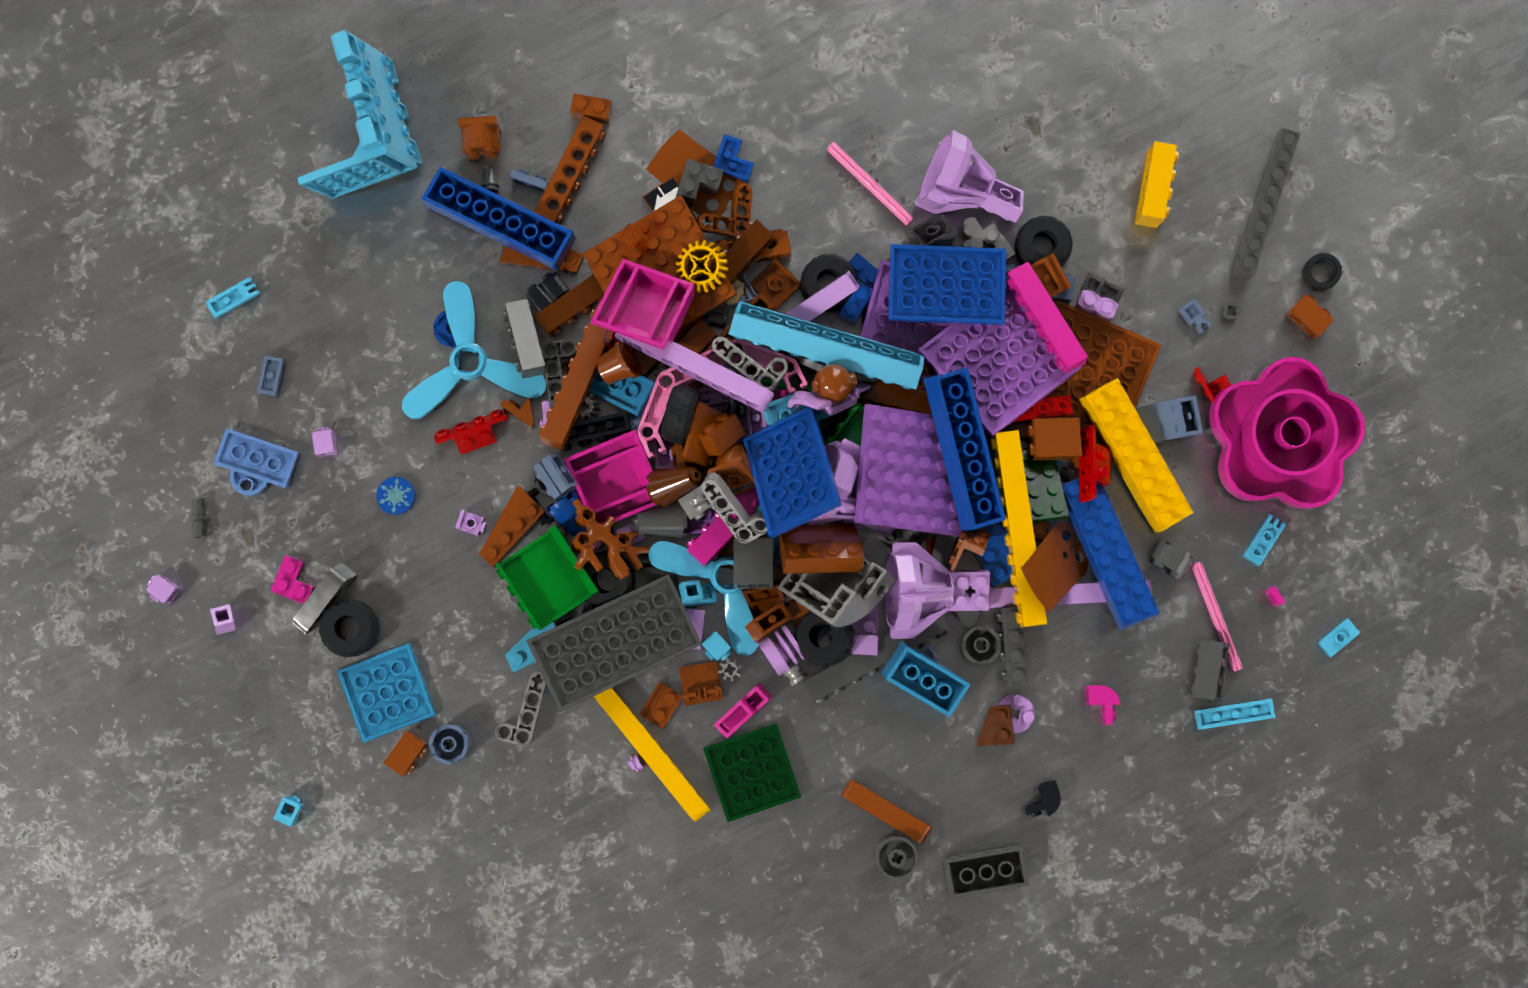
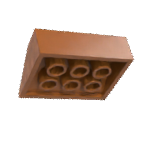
M854 523L802 524L778 536L783 574L861 572L864 561L862 541Z

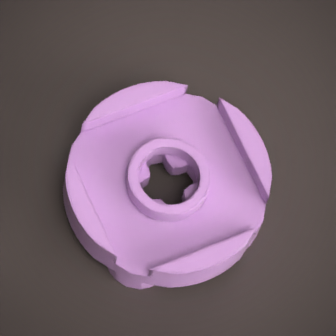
M1011 694L1003 697L997 705L1011 704V709L1014 708V710H1019L1020 712L1017 719L1012 717L1014 733H1021L1027 730L1034 720V708L1031 702L1021 695Z

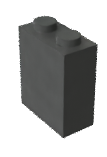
M759 536L749 543H741L734 538V589H773V539L769 538V536Z

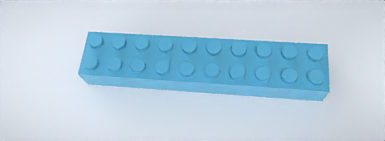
M741 301L737 305L729 335L738 340L746 339L755 345L760 346L763 344L770 346L775 351H787L792 356H804L812 362L821 361L826 363V365L838 364L845 367L850 373L858 372L867 378L873 379L875 377L882 379L884 383L899 384L902 388L908 390L917 388L923 370L924 356Z

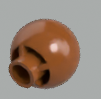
M838 364L825 365L816 373L814 381H812L813 391L818 396L832 401V403H838L846 399L851 393V389L857 386L855 373H849L845 367Z

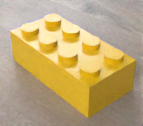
M1154 141L1147 151L1135 224L1157 228L1168 217L1169 207H1167V202L1171 199L1173 192L1170 184L1171 181H1174L1176 170H1173V167L1179 157V152H1176L1177 145Z

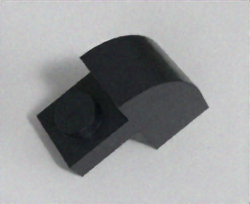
M1052 779L1035 785L1040 801L1022 807L1024 815H1030L1032 818L1041 815V811L1044 810L1045 815L1049 817L1057 811L1061 802V795L1056 780Z

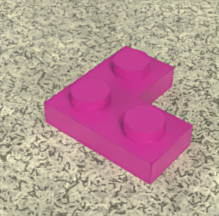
M285 555L271 592L304 604L315 589L313 586L297 581L304 562Z

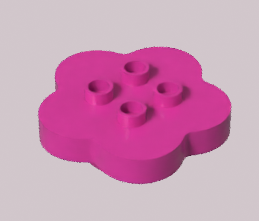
M1299 357L1283 358L1268 365L1259 373L1255 381H1242L1226 387L1215 396L1209 409L1211 431L1222 446L1218 461L1220 480L1231 495L1249 502L1275 497L1284 504L1298 509L1319 507L1330 502L1341 488L1345 459L1350 457L1359 448L1365 434V421L1358 406L1349 398L1331 392L1322 372L1310 361Z

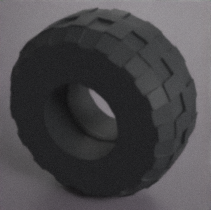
M1039 216L1030 219L1020 228L1015 239V253L1020 264L1029 262L1031 265L1050 255L1039 253L1033 245L1034 238L1044 236L1052 241L1054 246L1052 253H1054L1062 267L1069 259L1072 251L1073 240L1069 229L1062 221L1051 216Z
M823 254L813 258L805 266L801 275L800 287L803 297L806 300L821 290L818 287L817 281L825 274H832L839 278L850 271L857 282L854 268L846 259L835 254ZM853 293L824 312L841 310Z
M684 385L672 388L664 412L661 436L666 441L681 445L686 443L697 403L700 402V393L697 389Z
M607 551L594 553L603 569H607L614 576L615 585L611 591L600 588L597 583L598 572H596L590 562L585 563L584 569L599 590V593L585 601L587 604L597 608L634 590V569L630 562L621 554V558L630 569V575L622 580L616 578L610 569L607 561Z
M345 599L333 603L324 611L319 622V635L322 643L329 651L338 656L355 657L362 655L372 648L378 638L379 623L377 616L371 607L358 600ZM351 616L358 622L359 630L353 639L346 640L340 633V624L345 618Z
M812 611L806 613L796 627L795 640L798 643L801 655L816 665L833 666L841 663L849 656L855 642V631L852 624L834 627ZM826 626H831L833 630L832 641L825 647H819L817 643L819 631Z

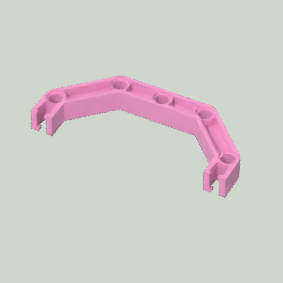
M730 340L735 346H741L742 351L764 369L775 358H783L787 364L793 365L794 370L789 373L787 372L782 379L790 395L794 394L796 389L791 387L789 378L797 376L801 382L799 385L802 390L808 387L804 375L794 358L744 340ZM724 344L717 346L718 351L723 349L726 355H728L729 352L725 349ZM713 349L700 354L725 368L729 366L714 354ZM733 355L731 361L733 363L740 362L742 357ZM778 363L774 365L773 369L776 372H782L784 366ZM669 368L658 375L638 427V436L650 460L656 457L655 454L650 452L648 443L657 440L661 446L658 449L659 453L662 452L664 454L667 452L659 433L672 388L678 385L686 386L697 381L674 368ZM663 379H672L671 385L663 386ZM650 428L653 430L652 436L644 437L643 431Z

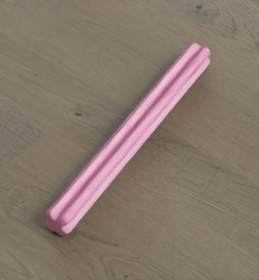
M835 142L828 147V152L905 225H909L913 221V216Z
M1196 562L1191 567L1220 642L1230 644L1228 662L1233 672L1241 670L1242 664L1202 562Z

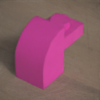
M1085 686L1086 705H1101L1102 724L1113 725V720H1116V710L1113 709L1112 705H1120L1116 692L1107 686Z

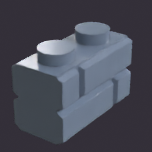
M557 452L546 456L533 467L536 471V477L544 483L546 492L554 500L563 497L578 485Z

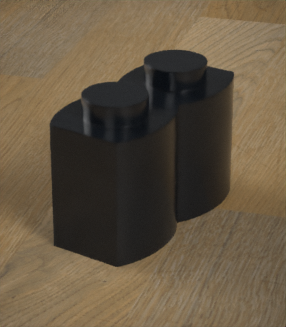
M556 272L547 273L542 277L543 281L538 285L533 284L527 289L525 295L538 312L570 291Z

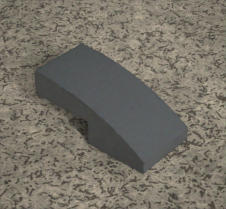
M1088 272L1080 288L1082 291H1093L1100 298H1110L1117 304L1124 292L1123 288L1111 284L1105 278Z

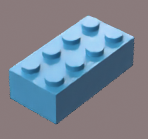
M903 641L900 642L881 672L887 681L948 717L952 715L971 685L962 676Z

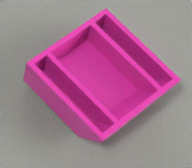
M622 259L591 320V324L663 350L672 344L695 297L694 284Z
M636 429L564 459L568 470L578 484L576 489L583 505H586L595 512V520L598 523L604 524L609 516H612L616 522L656 505L650 499L646 489V485H649L647 475L653 469Z

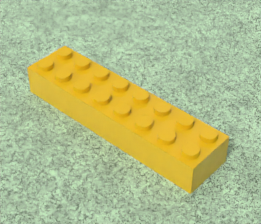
M1118 378L1105 383L1078 399L1091 423L1096 426V431L1104 446L1109 448V452L1114 459L1113 462L1154 533L1162 532L1194 513Z

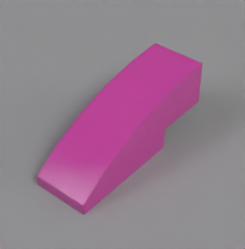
M759 683L722 716L714 726L727 739L773 696Z

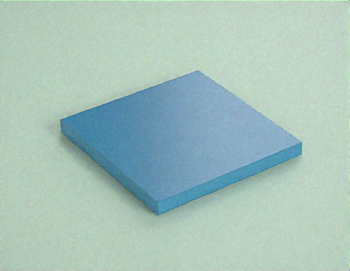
M411 643L337 670L362 743L436 716Z

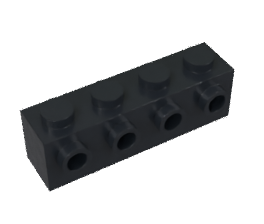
M624 411L575 422L563 451L571 450L572 446L575 445L580 447L589 446L591 442L597 440L598 443L609 440L610 437L630 432L631 426L627 412Z

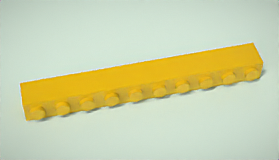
M1019 430L996 433L990 439V446L995 452L993 466L998 472L996 482L998 488H1000V498L1006 520L1002 521V525L1006 527L1007 534L1004 535L1005 545L1009 547L1007 561L1008 565L1012 567L1010 581L1015 588L1013 601L1014 604H1017L1018 608L1016 621L1017 624H1020V627L1047 624L1045 608L1033 593L1021 570V567L1036 550Z

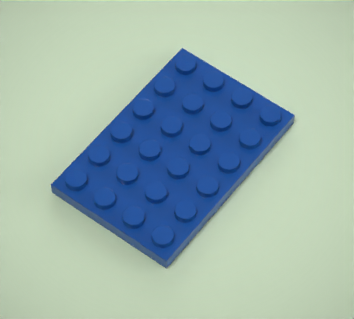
M891 244L888 321L1004 325L1006 249Z
M806 407L743 439L767 532L772 539L842 506L814 408Z

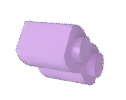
M1083 290L1077 299L1075 307L1109 322L1114 317L1118 304L1110 298H1100L1093 291Z

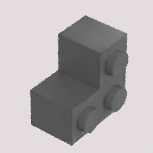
M688 159L676 198L681 195L687 205L693 206L698 190L716 195L724 170Z

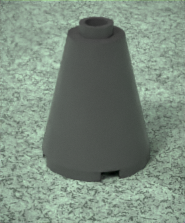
M678 500L664 508L658 506L638 513L632 519L633 529L637 530L640 534L685 538L687 533H683V529L687 528L686 512L680 506Z

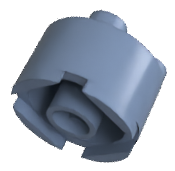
M456 724L443 725L437 728L429 739V748L433 757L444 764H452L463 760L469 754L472 744L471 735L468 731ZM453 740L454 747L449 748L447 741Z

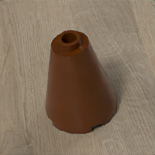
M695 467L655 469L647 475L649 485H646V489L653 503L656 505L660 504L664 508L670 506L698 486L701 474Z

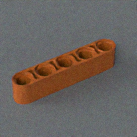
M852 779L848 781L841 793V796L922 845L932 830V827Z

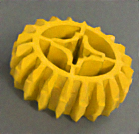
M697 240L695 241V247L689 243L688 247L690 249L688 251L685 248L682 249L685 255H678L682 262H676V265L681 267L676 270L677 274H682L679 276V279L693 283L698 293H701L702 288H704L706 293L709 292V286L715 290L716 286L714 284L716 282L722 285L719 278H726L722 271H728V268L723 266L728 263V260L722 259L726 254L720 252L721 248L719 246L715 247L713 242L708 245L706 240H703L701 245ZM700 252H709L708 256L705 255L703 258L694 256ZM714 258L717 263L715 273L710 268ZM691 260L694 266L691 270V274L689 275L688 264ZM696 261H698L700 264L702 263L708 270V272L702 270L696 263ZM702 275L710 277L705 281H694Z

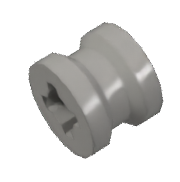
M800 663L784 672V675L789 677L792 686L808 676L806 672L802 671Z

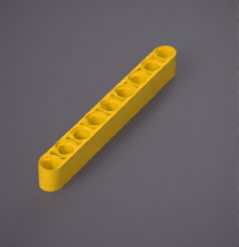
M612 687L593 696L691 819L696 823L710 811L708 805Z

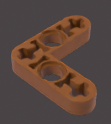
M741 183L734 188L731 218L708 213L698 216L696 222L701 231L736 238L738 235L742 236L746 231V226L750 223L751 186L747 183ZM743 189V191L746 192V195L743 196L740 190ZM738 206L744 207V216L738 214ZM705 219V222L708 223L713 222V225L708 224L704 227V223H701V220ZM719 221H723L726 224L725 231L719 229ZM739 225H740V228L743 229V231L740 232V233H739V230L736 229V227L739 226Z

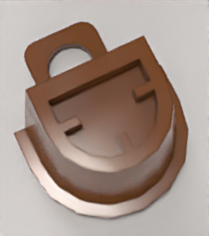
M616 342L612 349L597 359L598 371L603 380L609 385L630 377L635 379L640 376V365L635 360L634 348L623 342Z

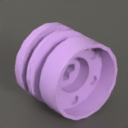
M785 624L781 626L784 632L783 636H780L777 630L774 631L777 640L773 641L769 636H766L757 642L779 676L789 670L788 659L794 664H798L794 657L797 653L802 660L805 659L800 653L798 643L795 640V634Z

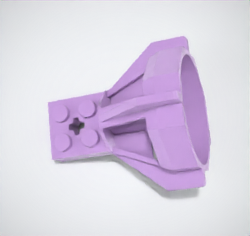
M953 130L943 138L942 142H939L937 151L930 161L921 184L920 193L915 201V205L934 214L964 208L978 209L982 207L989 213H995L1005 220H1011L1016 223L1023 212L1024 191L996 179L995 169L976 152L969 138Z
M843 439L841 443L834 441L825 445L842 506L806 522L807 524L816 525L845 519H855L861 446L847 439ZM863 524L887 537L895 529Z
M893 542L892 551H889L884 569L895 577L896 581L883 597L887 625L890 627V637L892 639H914L945 612L989 611V571L954 570V572H950L916 542ZM919 562L923 564L922 575ZM968 586L972 588V591L969 594L965 592V590L968 589Z

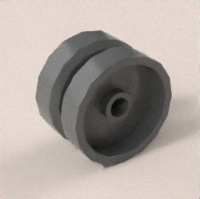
M897 834L888 835L880 840L874 853L875 864L880 872L893 880L906 879L912 875L919 861L918 851L914 844L905 836ZM894 853L900 856L898 860L892 858Z

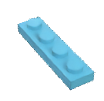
M1271 698L1194 710L1197 730L1275 718Z

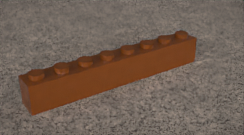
M593 308V310H592V312H591V315H590V319H591V320H592V318H593V316H594V314H595L597 308ZM591 322L589 325L586 324L583 330L584 338L576 346L575 358L572 357L569 362V372L564 374L562 378V388L554 396L553 401L555 404L547 412L546 418L548 420L539 430L541 443L562 451L564 450L597 374V359L606 353L614 334L613 331L591 324Z

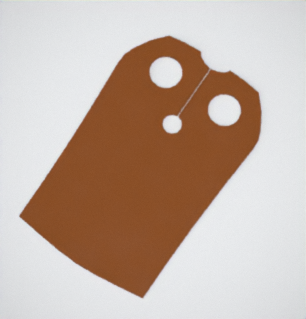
M679 129L658 150L646 170L662 183L674 176L680 185L688 159L713 167L717 156ZM722 175L716 195L698 190L693 210L698 215L708 213L721 216L728 209V202L733 199V190L726 191L723 188V182L731 179L736 187L742 183V180ZM710 199L717 200L719 204L718 208L714 211L709 210L706 206Z
M1059 522L1053 526L1042 543L1021 567V570L1033 593L1049 613L1063 596L1086 574L1089 560L1070 523ZM1063 530H1067L1070 533V540L1068 542L1062 538ZM1077 551L1083 554L1082 563H1078L1075 559ZM1063 552L1067 553L1068 557L1066 559L1063 557Z

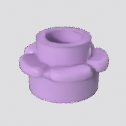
M639 753L630 755V760L628 761L630 768L633 771L641 772V769L645 768L644 759Z

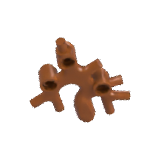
M579 498L572 502L577 509L576 524L579 527L587 528V532H579L571 541L572 549L576 552H581V556L575 564L578 570H581L586 562H590L596 572L603 569V566L593 552V545L596 542H602L607 546V561L616 578L622 580L630 575V569L620 556L622 552L627 555L636 571L643 567L637 555L648 554L649 548L648 546L634 547L631 545V540L638 537L635 530L629 533L620 532L617 536H614L611 533V526L615 522L612 516H609L604 524H600L595 520V512L586 505L583 506Z

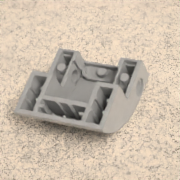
M864 558L861 572L789 573L780 583L778 589L832 626L842 627L850 625L868 614L882 600L896 581V578L874 562L871 563Z

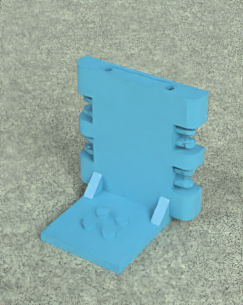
M346 30L333 34L331 41L337 62L343 66L347 79L345 90L348 100L355 107L358 118L355 125L360 142L353 157L297 178L300 186L331 199L411 171L422 165L416 141L409 138L410 132L404 123V120L409 119L406 105L399 102V94L394 89V85L398 84L399 81L393 60Z

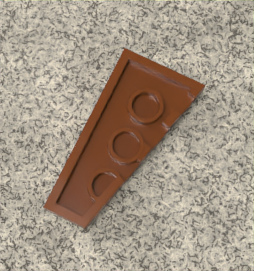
M505 246L499 260L500 263L552 269ZM570 249L558 271L577 273L584 255Z
M520 485L516 487L479 553L492 567H495L496 563H499L546 513Z

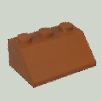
M702 402L697 403L682 458L687 467H695L698 470L707 472L709 467H713L715 456L707 454L698 436L704 432L703 429L706 426L713 424L717 416L722 414V412Z

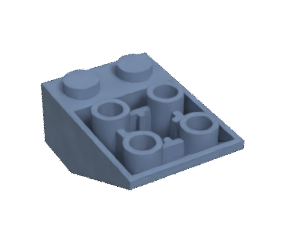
M1196 395L1135 408L1154 443L1195 437L1203 433Z

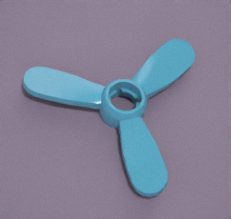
M453 281L447 284L443 291V301L447 321L457 346L451 352L449 358L450 365L428 377L406 394L402 400V410L405 415L411 419L425 417L444 401L461 380L472 381L482 376L515 394L533 399L541 397L547 389L544 375L522 379L521 372H517L514 363L488 359L485 351L475 344V312L471 291L465 283L460 281ZM463 352H473L476 354L478 352L479 365L477 370L471 372L459 371L458 362L460 354Z
M766 532V533H764V534L761 535V536H769V535H768V532ZM778 536L773 538L774 551L778 547ZM667 541L654 543L648 553L649 560L654 567L682 576L710 579L714 588L724 593L725 620L731 646L739 655L746 656L754 653L759 645L757 642H754L745 628L754 619V616L742 593V589H734V584L726 585L719 583V566L727 564L734 566V556H722L716 561L711 560L703 567L687 552V547Z

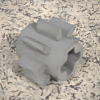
M726 658L727 663L725 665L723 663L719 664L723 669L718 673L725 675L723 680L730 677L733 682L734 675L741 676L737 673V669L742 668V666L735 665L736 659L732 663ZM728 664L731 667H735V671L732 672L733 675H729L728 672L725 673L724 671Z

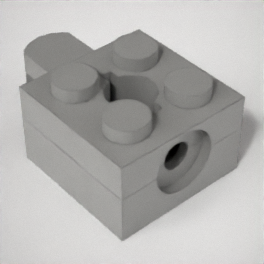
M974 217L967 218L964 221L962 231L968 238V241L963 243L961 247L1006 249V263L1013 259L1016 253L994 223L984 229Z
M702 483L678 499L690 520L694 517L696 520L706 515L707 509L710 507L714 510V507L701 490Z

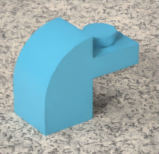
M699 580L681 582L677 587L679 597L686 609H693L699 605L717 602L712 583L700 584Z

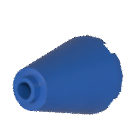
M577 489L568 492L563 497H560L555 504L552 503L546 508L573 537L579 532H587L586 527H579L575 521L577 509L572 502L579 498L582 503Z

